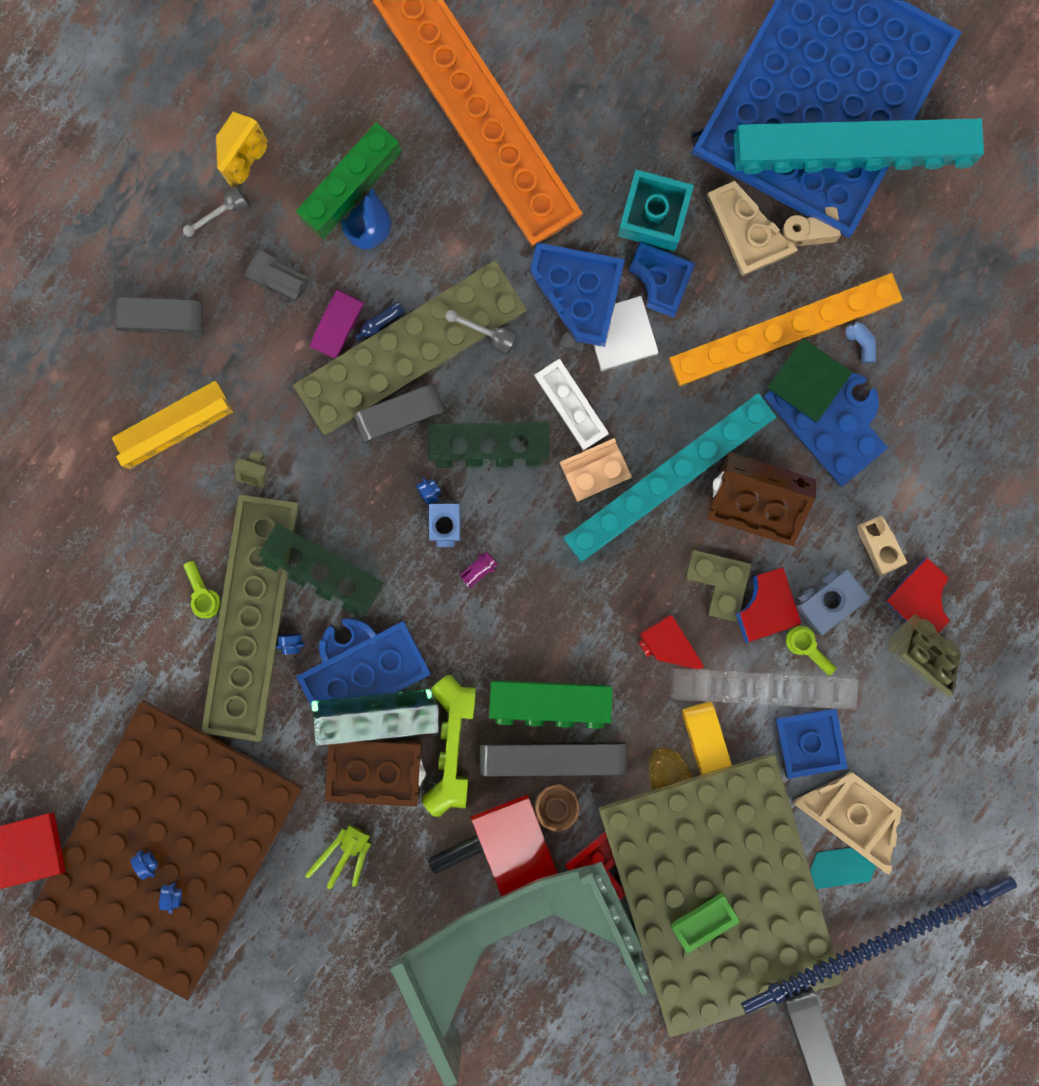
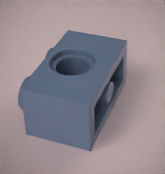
M837 569L830 571L822 578L824 584L816 590L811 587L798 597L800 602L796 605L797 611L816 635H824L870 599L848 569L840 570L839 572ZM829 591L833 592L836 596V604L832 608H828L824 604V596Z

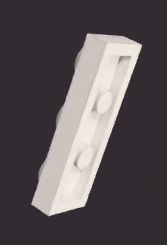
M560 359L534 375L583 451L609 434Z

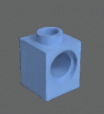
M429 504V541H436V547H454V541H461L460 504ZM445 517L450 518L454 525L452 531L448 534L439 533L437 530L438 521Z

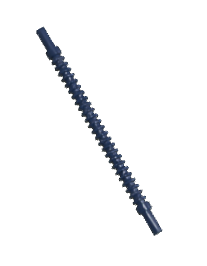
M1009 877L987 888L981 886L975 889L973 894L967 893L966 898L960 896L958 902L952 900L951 905L945 903L943 909L937 907L936 912L930 910L928 916L922 914L921 919L915 917L913 923L906 921L905 927L898 925V930L891 928L890 934L883 932V937L876 935L875 941L868 939L866 945L861 942L859 948L853 946L851 952L845 950L844 955L838 953L836 959L829 957L828 963L821 961V966L819 967L814 964L813 970L806 968L804 974L798 972L797 977L791 975L789 981L782 979V984L780 985L777 982L768 986L767 991L741 1002V1006L747 1015L772 1002L779 1004L785 1001V996L787 995L792 998L793 992L800 994L801 988L808 990V985L811 984L815 987L817 981L823 983L824 978L831 979L833 973L838 976L840 970L847 972L848 966L855 968V963L858 962L862 965L863 959L870 961L872 955L878 957L879 952L885 954L887 948L893 950L895 944L901 946L902 941L909 943L910 937L917 939V934L924 936L925 930L932 932L933 926L940 928V923L947 925L948 919L955 921L956 916L962 918L963 912L970 914L971 909L977 911L979 906L985 907L990 905L992 899L1017 888V884L1012 877Z

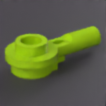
M187 562L183 567L194 590V593L191 595L192 611L199 618H213L220 611L221 599L215 591L205 588L195 562Z
M798 625L788 631L785 642L790 652L796 655H808L828 676L835 672L837 667L816 648L818 643L816 642L815 634L810 628Z

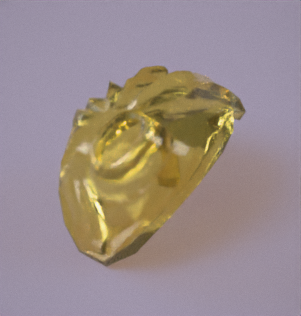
M664 747L653 750L649 757L651 790L692 778V772L687 768L684 760L678 753Z

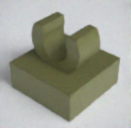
M252 450L248 461L238 458L234 466L236 481L265 489L268 482L267 467L263 466L265 462L262 459L264 453Z

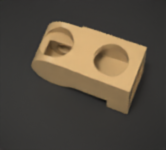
M826 207V215L839 221L837 208ZM794 215L788 218L781 230V234L789 243L792 242L795 247L837 242L841 236L839 230L814 217L805 218L801 215Z
M877 516L857 526L860 539L873 563L872 568L877 578L907 564L893 532L882 516Z

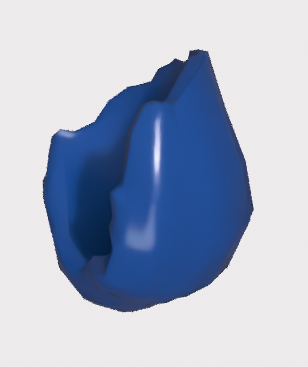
M373 188L361 200L360 205L351 211L349 217L341 220L343 233L354 246L368 250L379 246L390 235L392 220L388 210Z

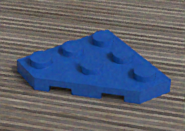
M537 243L530 269L532 277L575 341L606 347L625 259Z

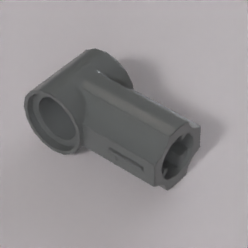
M257 249L243 276L248 281L262 288L268 289L269 287L296 301L302 296L308 281L307 276L280 264V261L275 257Z

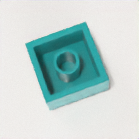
M635 169L618 237L675 252L694 185Z

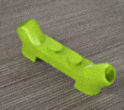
M446 675L431 688L433 696L449 713L448 722L443 721L441 733V740H447L446 752H440L439 770H444V777L422 796L423 806L435 817H440L451 807L466 809L469 776H457L462 718H474L476 688L461 687L452 675Z

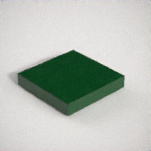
M802 338L767 389L817 423L853 372Z

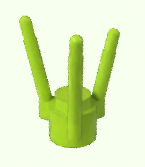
M349 825L347 830L342 828L337 838L311 866L305 877L307 879L310 878L342 842L340 849L344 853L331 875L327 889H332L350 855L356 856L360 852L352 880V886L356 887L366 853L371 846V843L367 842L370 835L353 825Z

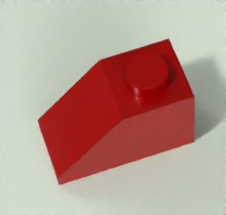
M667 615L639 633L642 640L638 644L647 658L652 655L658 661L697 670L704 667L672 615Z

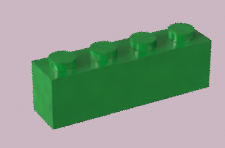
M376 122L296 210L300 220L323 240L402 153L399 142Z
M491 680L489 718L495 719V724L513 725V720H526L525 725L544 726V721H556L557 727H574V722L586 723V728L603 729L604 723L611 724V685Z

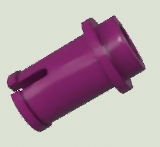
M487 551L483 555L479 553V558L459 574L471 589L490 571L494 573V568L498 566V563Z

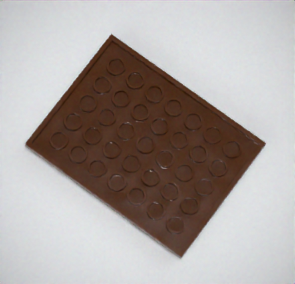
M145 700L141 701L62 850L66 873L48 877L29 914L188 1001L301 793L303 786ZM143 850L145 853L150 851L156 858L159 867L155 869L156 875L154 878L149 876L142 880L135 873L131 864V858L136 856L138 851ZM175 883L177 889H182L180 908H174L173 913L169 914L168 911L159 909L160 893L163 885Z

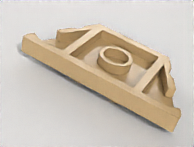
M850 771L796 798L792 802L889 875L891 873L893 847H896L897 841L896 828L900 824L902 809Z

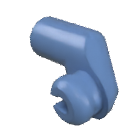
M856 322L855 324H849L845 329V335L847 339H856L861 345V363H876L875 336L864 323Z

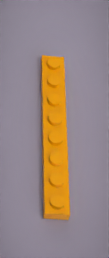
M890 273L670 357L669 362L678 385L681 387L799 342L802 338L812 337L902 302L903 299L894 276Z

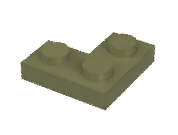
M692 550L685 579L714 586L707 613L708 616L738 622L736 613L741 611L752 564Z

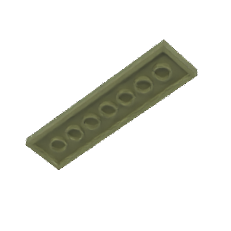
M496 260L293 384V387L325 437L355 419L354 414L383 402L488 337V335L457 321H447L445 314L448 310H454L458 316L492 331L498 327L506 326L527 313V309Z
M238 494L201 729L206 734L256 742L263 741L277 653V637L280 634L299 503Z

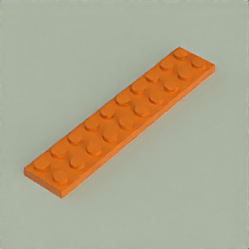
M372 0L374 6L531 247L534 248L537 243H542L581 218L583 215L582 211L444 0Z

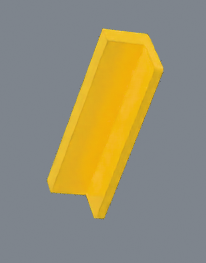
M213 381L113 436L112 440L120 453L116 457L122 467L131 469L234 411L219 384Z

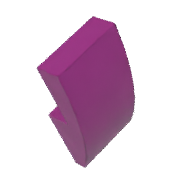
M339 289L336 290L317 327L310 347L334 359L339 357L350 331L356 325L365 302Z

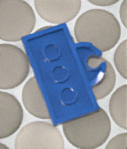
M852 373L817 423L769 391L762 398L840 487H843L888 449L885 443L869 426L875 418L879 407L876 388L868 391L864 401H857L852 396L853 387L855 385H862L867 380L863 375Z
M342 619L343 626L349 628L352 633L351 640L346 644L337 641L335 636L336 629L333 625L326 629L319 645V653L323 663L296 676L323 730L431 675L405 621L377 634L371 625L362 620Z

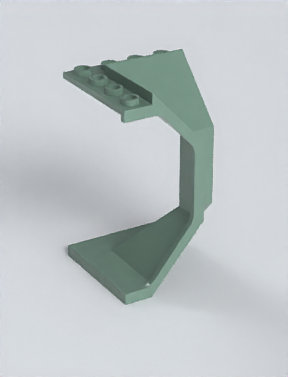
M602 862L537 879L463 914L393 960L390 968L444 1086H453L458 1083L463 1042L454 1025L453 1016L482 951L486 946L551 915L558 916L616 944L641 995L647 994L645 982L649 981L641 958L640 951L643 949L636 928L632 927Z

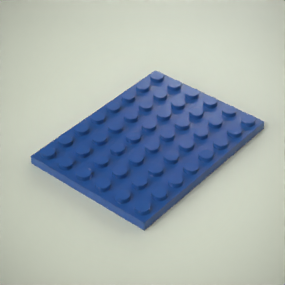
M775 0L691 154L808 217H814L839 230L841 235L849 239L889 167H883L877 171H866L865 167H860L846 172H837L835 168H823V170L814 173L805 172L804 169H793L788 173H775L774 170H763L757 174H746L744 170L735 171L734 134L738 125L915 120L956 44L961 31L903 0ZM825 208H837L839 221L826 215Z

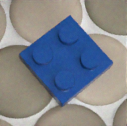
M836 708L775 718L787 779L848 769Z

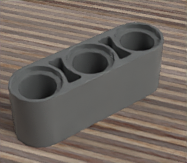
M127 297L116 299L115 329L118 331L186 335L202 334V302Z
M433 384L354 414V418L363 442L367 444L445 414V410Z

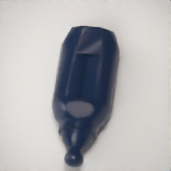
M399 301L394 303L375 317L366 320L362 325L360 333L355 334V338L360 340L362 337L373 336L402 316L406 311Z

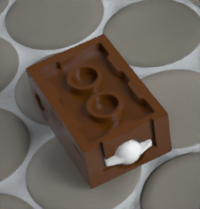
M729 452L719 477L713 481V492L709 500L707 519L794 547L816 499V479Z
M331 737L328 740L325 802L417 807L420 802L421 782L426 775L422 763L423 741Z

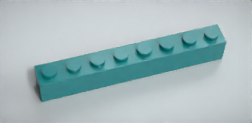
M982 118L738 125L734 134L735 171L744 170L746 174H757L763 170H774L775 173H788L793 169H804L805 172L814 173L823 170V168H835L837 172H846L860 167H865L866 171H877L883 167L908 170L914 166H925V169L932 170L939 169L944 165H955V168L965 169L972 167L984 155Z
M759 393L565 536L563 541L580 563L774 420L776 415Z

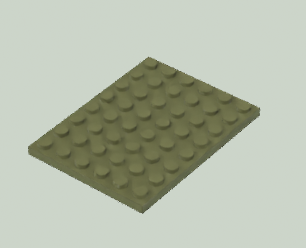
M774 753L598 807L670 1038L744 1015L745 1012L741 1002L767 991L768 986L777 982L780 985L782 984V979L789 981L791 975L797 977L798 972L804 974L806 968L813 970L814 964L819 967L821 966V961L828 963L829 957L836 959ZM720 893H723L740 922L687 954L671 929L670 924ZM833 973L831 979L825 977L823 983L817 981L815 987L811 984L808 987L811 986L814 992L842 984L841 973L838 976ZM772 1002L760 1009L775 1005L776 1003Z

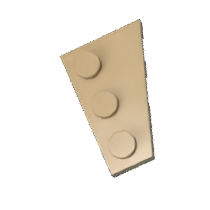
M735 181L707 193L708 202L742 277L798 252L794 244L786 240L779 232L780 229L762 214L758 205Z

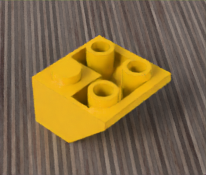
M232 112L216 135L217 168L231 187L245 182L250 174V166L255 159H260L267 149L266 143L268 142L256 120L236 112Z

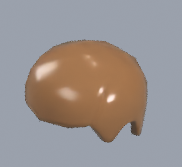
M561 784L544 788L537 795L534 813L537 821L544 828L553 832H561L571 828L578 820L580 806L576 794Z

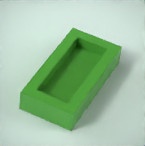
M720 893L671 923L670 926L686 953L689 954L740 921L724 894Z

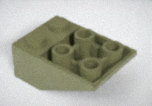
M914 614L890 636L887 650L931 688L951 697L954 695L961 652L952 640L944 639L938 634L931 622L921 619Z

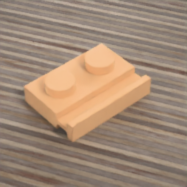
M615 438L560 462V466L577 502L632 478Z

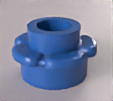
M423 477L422 482L416 485L417 491L427 506L434 502L438 504V496L442 494L433 479L427 481Z
M301 633L284 634L277 637L278 645L276 649H282V654L284 655L300 653V647L305 646V643L302 642Z
M140 850L136 856L131 858L132 867L140 879L144 880L149 876L151 878L155 877V869L159 866L156 858L150 851L145 853L143 850Z
M175 883L163 885L160 893L159 909L166 910L169 914H172L173 909L180 908L182 889H177Z

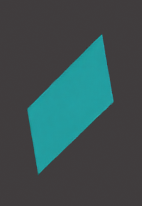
M853 848L817 852L810 872L815 889L870 882L876 865Z

